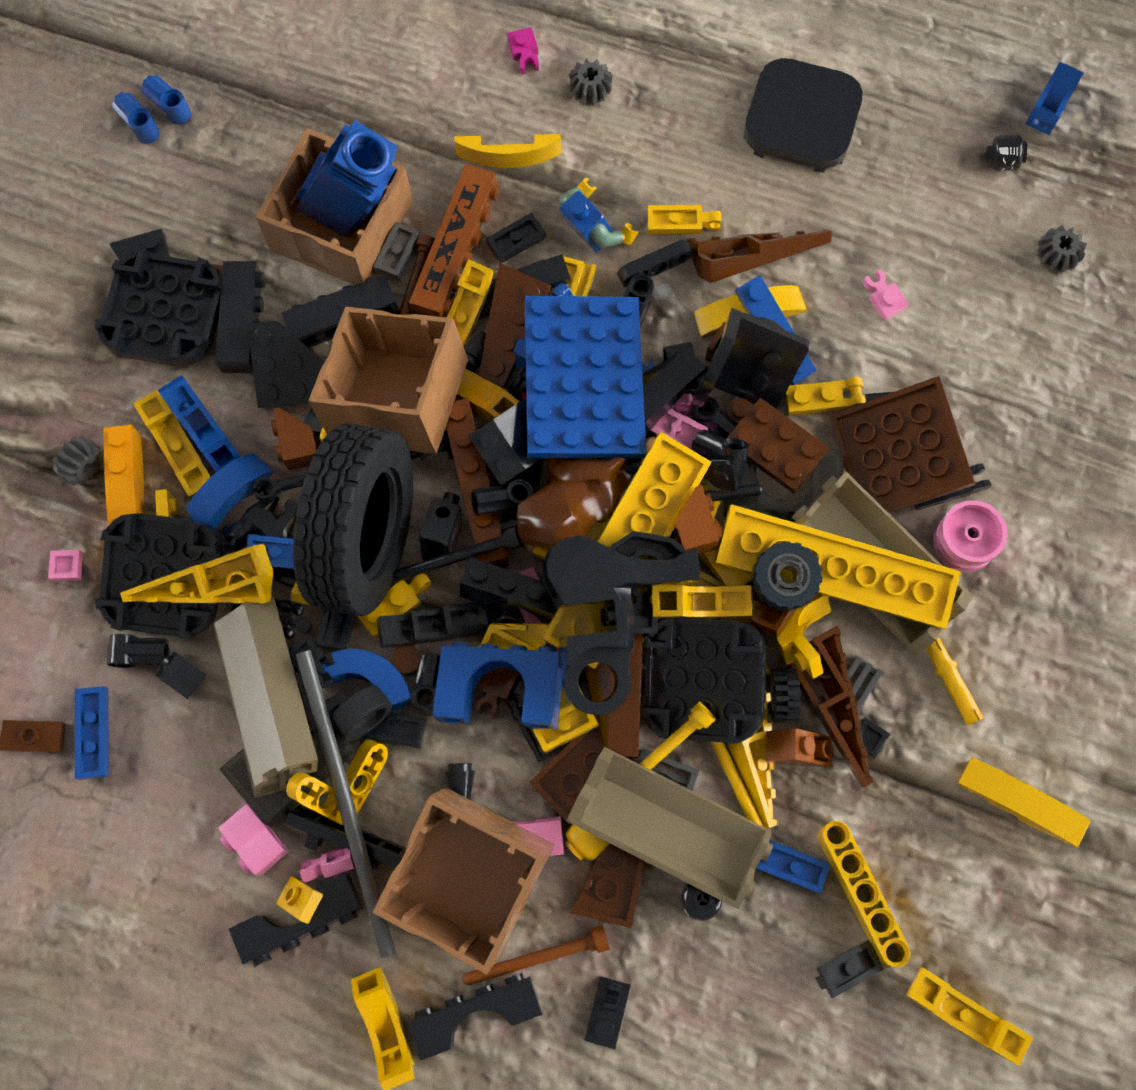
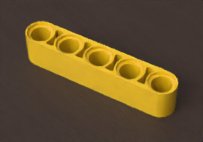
M832 821L825 824L818 832L819 843L867 940H869L882 965L893 968L903 967L910 959L911 952L850 829L841 821ZM829 828H835L840 832L841 841L839 844H833L829 841L827 837ZM845 856L851 857L855 862V870L852 873H847L842 868V860ZM860 885L866 886L870 892V898L865 903L860 901L856 895L857 888ZM875 914L880 915L884 919V928L880 932L875 931L871 925V919ZM890 944L896 945L899 949V957L895 962L890 961L886 955V949Z

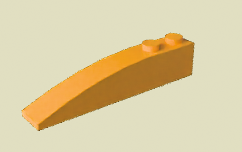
M132 424L103 428L108 526L121 515L145 514L142 436Z

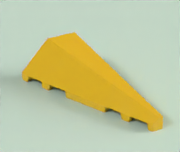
M259 544L204 564L189 567L123 591L120 594L123 602H247L263 604L271 600L273 569L265 545Z
M766 665V675H768L769 668L768 665ZM767 689L765 690V715L758 732L741 743H727L764 827L771 828L777 825V819H773L772 799L776 798L775 789L771 786V771L774 770V763L766 762V731H772V723L768 722L767 703L771 702L770 693H767Z

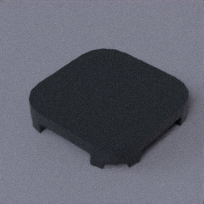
M780 58L772 60L764 66L760 73L746 118L743 139H746L747 144L754 150V155L763 158L764 153L813 165L815 166L814 172L824 173L825 169L835 167L839 163L842 164L846 157L862 103L863 91L860 83L853 76L842 71L795 59Z
M134 248L135 252L126 255L120 261L116 259L111 267L115 274L102 317L95 320V329L101 342L113 354L124 358L176 367L197 363L205 356L210 346L219 314L222 280L217 270L210 265L208 260L198 257L197 261L151 254L145 248Z
M144 513L121 515L114 519L106 529H103L100 539L105 541L100 597L95 598L96 610H100L103 618L111 625L110 628L119 631L131 630L189 638L200 634L212 625L217 615L219 602H123L120 593L189 567L223 557V543L216 529L209 523L200 520Z
M670 618L661 620L658 623L657 634L645 636L643 647H646L644 707H641L642 719H645L650 729L658 737L663 739L670 737L689 720L690 710L698 702L704 704L716 720L708 728L696 729L685 740L735 744L749 739L758 732L765 715L767 657L765 640L758 629L749 623L738 620Z

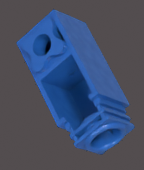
M356 120L353 121L350 127L345 124L327 153L321 151L313 163L296 196L300 200L296 209L343 237L349 230L355 231L359 223H362L366 214H369L374 205L376 206L395 170V167L391 164L396 156L397 145Z

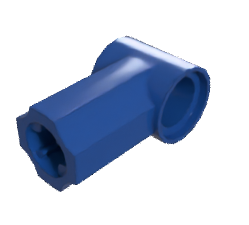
M149 75L143 80L142 93L159 107L172 123L184 124L190 119L191 110L179 90L173 89L158 75Z
M121 92L114 97V102L111 104L112 108L134 132L138 141L144 144L154 142L159 136V129L150 112L143 108L130 92Z

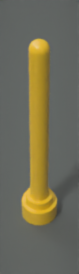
M698 702L690 710L689 720L639 764L651 770L696 729L708 728L716 720L713 714L704 704Z
M711 742L746 818L764 827L725 744L722 742Z

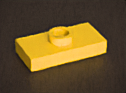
M290 876L276 904L298 920L308 924L323 894L300 879Z

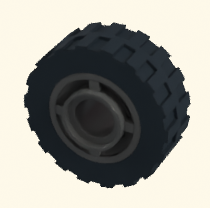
M784 541L781 544L776 543L767 548L753 565V575L751 576V580L754 583L753 589L759 595L758 598L762 602L767 603V606L770 608L774 607L779 611H791L802 607L814 599V596L820 590L819 586L822 583L823 577H821L822 567L818 563L819 559L811 553L808 547L805 548L800 543H790V541ZM781 569H787L792 573V584L782 581L780 577Z

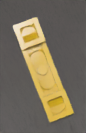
M534 134V144L482 145L481 136H454L456 156L468 162L486 167H527L548 161L561 154V134Z
M469 259L457 284L460 288L447 315V318L454 319L462 344L468 340L476 326L494 274V270Z
M798 286L768 287L785 317L806 312ZM737 295L721 299L694 311L693 315L701 338L716 335L723 322H726L731 308L748 314Z
M157 389L134 402L133 405L147 428L151 431L187 495L191 498L211 478V475L172 410Z
M920 967L906 996L942 1021L1016 1066H1020L1034 1038L950 987V984L923 967Z

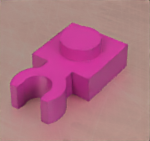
M532 27L507 33V40L513 59H520L521 73L526 74L525 66L527 64L534 65L535 70L539 71V59L536 56L539 55Z

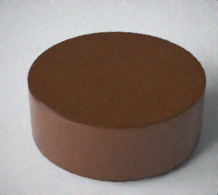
M412 645L399 646L393 652L391 662L401 675H412L419 669L421 654Z

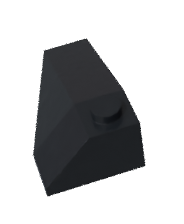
M687 348L642 373L645 435L708 368Z

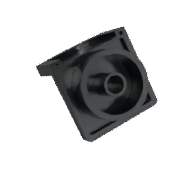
M731 308L720 344L709 368L698 378L691 404L702 408L713 387L736 397L746 399L753 404L759 398H762L777 409L809 351V340L784 330L778 323L770 319L753 317Z

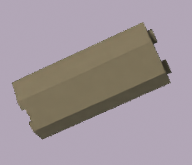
M846 471L839 478H836L834 475L829 478L821 487L824 492L808 508L803 505L792 516L795 520L794 523L941 565ZM959 582L948 622L965 611L973 597ZM868 608L914 655H917L936 641L942 630Z
M271 597L270 602L263 604L243 603L214 623L215 638L255 798L286 790L287 778H291L299 772L307 774L317 771L318 762L275 599Z
M606 747L603 748L598 756L588 780L579 793L567 819L573 825L739 909L743 899L747 901L751 899L757 883L753 882L755 869L760 860L767 861L773 848V844L769 843L772 831Z

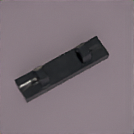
M298 805L288 813L285 824L308 833L305 847L316 851L322 845L323 840H327L350 850L344 825L301 805ZM362 830L373 871L377 869L379 862L396 868L407 848Z

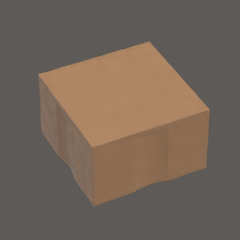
M307 128L289 158L284 174L273 186L259 210L256 220L271 251L356 285L374 275L373 265L396 222H403L413 203L406 168L392 162L391 165L395 167V170L376 206L374 205L369 214H366L362 223H359L355 231L349 230L343 237L296 209L300 202L296 196L313 163L318 158L320 152L327 153L335 141L331 137Z
M345 307L333 337L330 354L320 370L308 401L326 434L335 427L345 423L377 427L399 433L406 441L409 451L437 454L468 362L454 319L418 314L397 315L382 310Z
M445 787L429 796L409 837L406 852L401 862L393 870L372 913L413 935L421 936L434 942L451 956L488 974L501 956L555 844Z

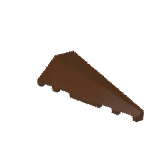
M823 229L819 232L807 234L804 231H796L795 236L783 237L779 232L738 235V237L720 239L719 236H716L707 242H699L695 238H688L687 242L693 251L691 258L698 277L712 283L830 243L832 231Z
M836 626L809 641L820 655L823 674L813 679L806 670L801 671L795 661L786 665V667L797 669L798 680H800L799 688L858 783L863 788L873 783V778L870 776L866 758L868 755L860 731L861 724L852 683L849 680L846 667V655L843 652L840 640L841 633L839 627Z

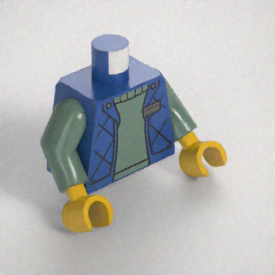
M584 178L577 187L560 196L559 211L563 219L595 253L601 248L618 245L622 242L631 245L639 233L638 231L631 230L633 226L629 223L625 224L621 232L612 230L605 217L588 200L596 190V187L592 188L587 184L588 178Z

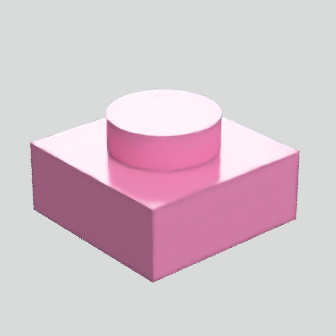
M80 550L50 551L48 579L52 582L81 581L83 552Z

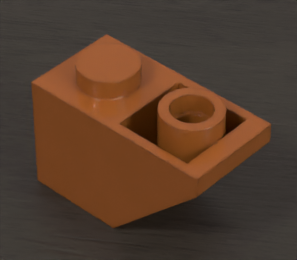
M280 408L273 409L275 419L271 420V426L274 436L279 437L280 445L276 446L279 462H284L288 470L310 466L314 454L319 447L312 427Z
M702 485L694 489L675 523V534L678 543L686 551L697 548L698 554L717 550L719 539L722 538L719 522H713L711 511H714L711 496L704 493Z
M796 728L766 731V762L793 766L832 767L833 746L830 736Z

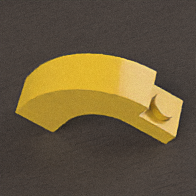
M652 586L653 617L720 618L754 615L753 586L719 587Z
M819 593L809 603L797 608L780 636L776 637L780 655L785 664L788 665L795 661L801 671L806 670L813 679L823 674L820 655L804 637V633L813 622L831 613L828 596Z
M381 967L352 978L351 985L354 1002L364 1020L372 1042L379 1083L382 1089L390 1090L415 1079L412 1066L415 1063L407 1032Z

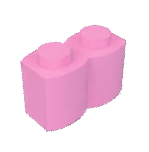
M248 803L218 828L222 834L219 838L221 843L230 852L235 850L241 858L238 864L248 875L253 873L255 876L261 877L289 853L285 844L270 828L262 815L253 805Z

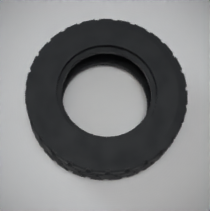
M351 423L341 424L327 434L314 454L304 479L296 512L293 560L299 592H301L304 600L315 608L355 616L368 615L381 604L394 581L393 574L400 565L408 536L413 500L411 455L406 441L396 431Z

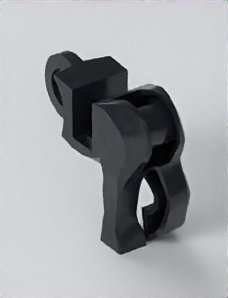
M633 531L610 547H606L587 537L576 535L563 538L547 551L542 564L543 581L555 607L604 602V608L600 609L602 626H607V632L559 638V666L564 671L563 688L566 698L574 708L586 714L604 715L615 711L625 702L631 688V675L628 669L631 649H634L635 633L631 589L635 587L700 581L697 548L686 551L672 538ZM640 556H647V557L652 558L653 560L638 559V558H639ZM594 662L608 666L613 672L615 679L611 695L599 702H592L586 699L578 686L579 675L582 669Z

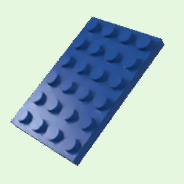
M525 295L527 458H645L646 436L639 297Z

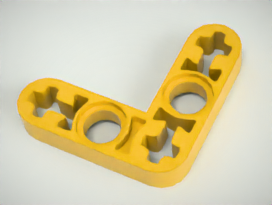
M366 740L362 743L346 771L357 815L388 757L387 748L374 740ZM303 772L296 773L289 779L286 792L291 799L343 825L340 811L335 809L337 807V800L332 787ZM359 775H362V782L360 786L354 789L353 785L355 779ZM302 785L311 789L309 794L300 791ZM327 792L328 798L326 802L319 806L320 796Z

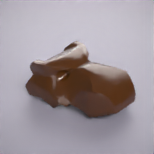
M615 457L609 461L595 458H549L552 474L545 486L518 505L517 529L520 542L534 547L550 549L563 538L576 535L586 537L596 522L603 523L607 518L610 519L633 479L625 471L626 460L620 457Z

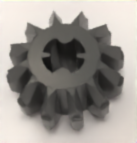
M587 58L584 64L577 62L575 69L569 73V90L573 92L575 100L582 98L583 105L587 101H591L595 106L597 99L605 101L606 94H610L612 90V74L608 71L606 64L599 65L598 59L593 63H590Z
M1063 225L1057 229H1049L1038 242L1039 248L1036 255L1043 257L1040 265H1050L1049 272L1057 268L1060 274L1065 272L1066 269L1070 271L1075 269L1078 263L1085 257L1084 250L1087 243L1081 241L1083 234L1075 235L1073 233L1074 227L1067 231Z
M74 436L69 443L64 442L62 449L57 450L58 455L53 459V470L66 483H70L73 486L77 484L83 485L87 479H92L95 472H99L98 466L103 463L101 459L103 452L90 439H86L83 436L79 438Z

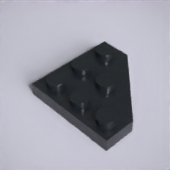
M278 321L247 323L258 408L308 404L320 370L326 361Z

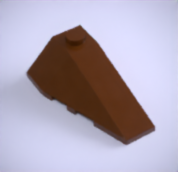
M634 634V649H631L628 669L631 675V688L625 702L613 712L596 715L605 747L626 758H638L643 634ZM598 663L595 669L589 666L583 668L592 702H599L610 696L614 689L615 679L609 667Z

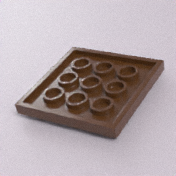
M940 376L829 415L846 472L888 513L976 485Z

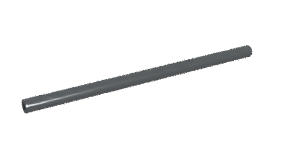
M311 650L296 654V658L380 957H388L396 953L387 920L372 913L380 898V894Z

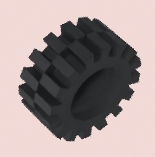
M796 668L770 669L768 693L771 696L769 705L773 723L798 722L800 719L801 690H799L800 680H798L799 675Z

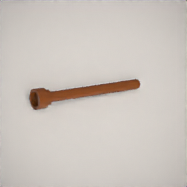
M601 925L591 928V932L586 933V937L496 963L488 974L477 969L466 972L462 976V982L465 985H472L588 949L591 952L597 950L598 953L608 951L610 948L604 927Z

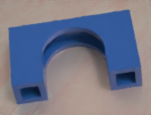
M453 642L452 646L442 645L433 708V717L439 722L470 724L473 693L480 678L496 668H511L521 673L525 685L521 722L527 728L557 730L563 670L559 666V652H557V649L539 647V650L535 651L527 650V647L521 645H511L509 649H498L497 645L488 643L481 644L480 647H470L469 644L463 642Z

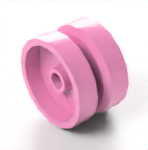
M964 501L956 504L937 524L933 534V549L938 559L948 568L961 572H975L984 568L1004 549L1008 537L1007 525L1002 515L993 506L981 501Z

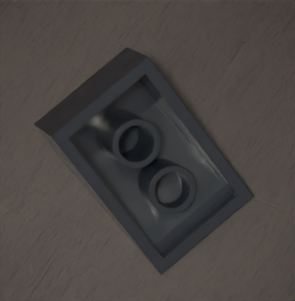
M526 397L468 435L500 485H503L541 459L527 458Z

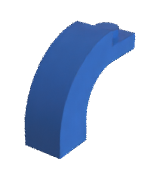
M1059 61L1025 124L1050 135L1084 72Z
M182 375L158 390L216 472L228 463L240 458L236 449Z
M254 453L235 459L217 471L197 491L186 507V510L190 513L187 519L209 523L217 530L223 518L237 503L246 497L254 495V482L261 477L270 478L273 470Z
M360 649L340 650L331 653L335 664H322L325 669L322 673L328 672L334 680V684L347 679H361L372 685L379 686L392 704L390 712L413 704L410 689L400 672L388 660L378 654Z

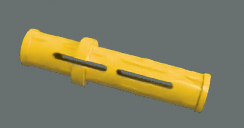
M937 638L925 650L936 669L934 673L942 679L966 726L983 719L984 716L981 714L956 668L958 664L950 658L941 638Z

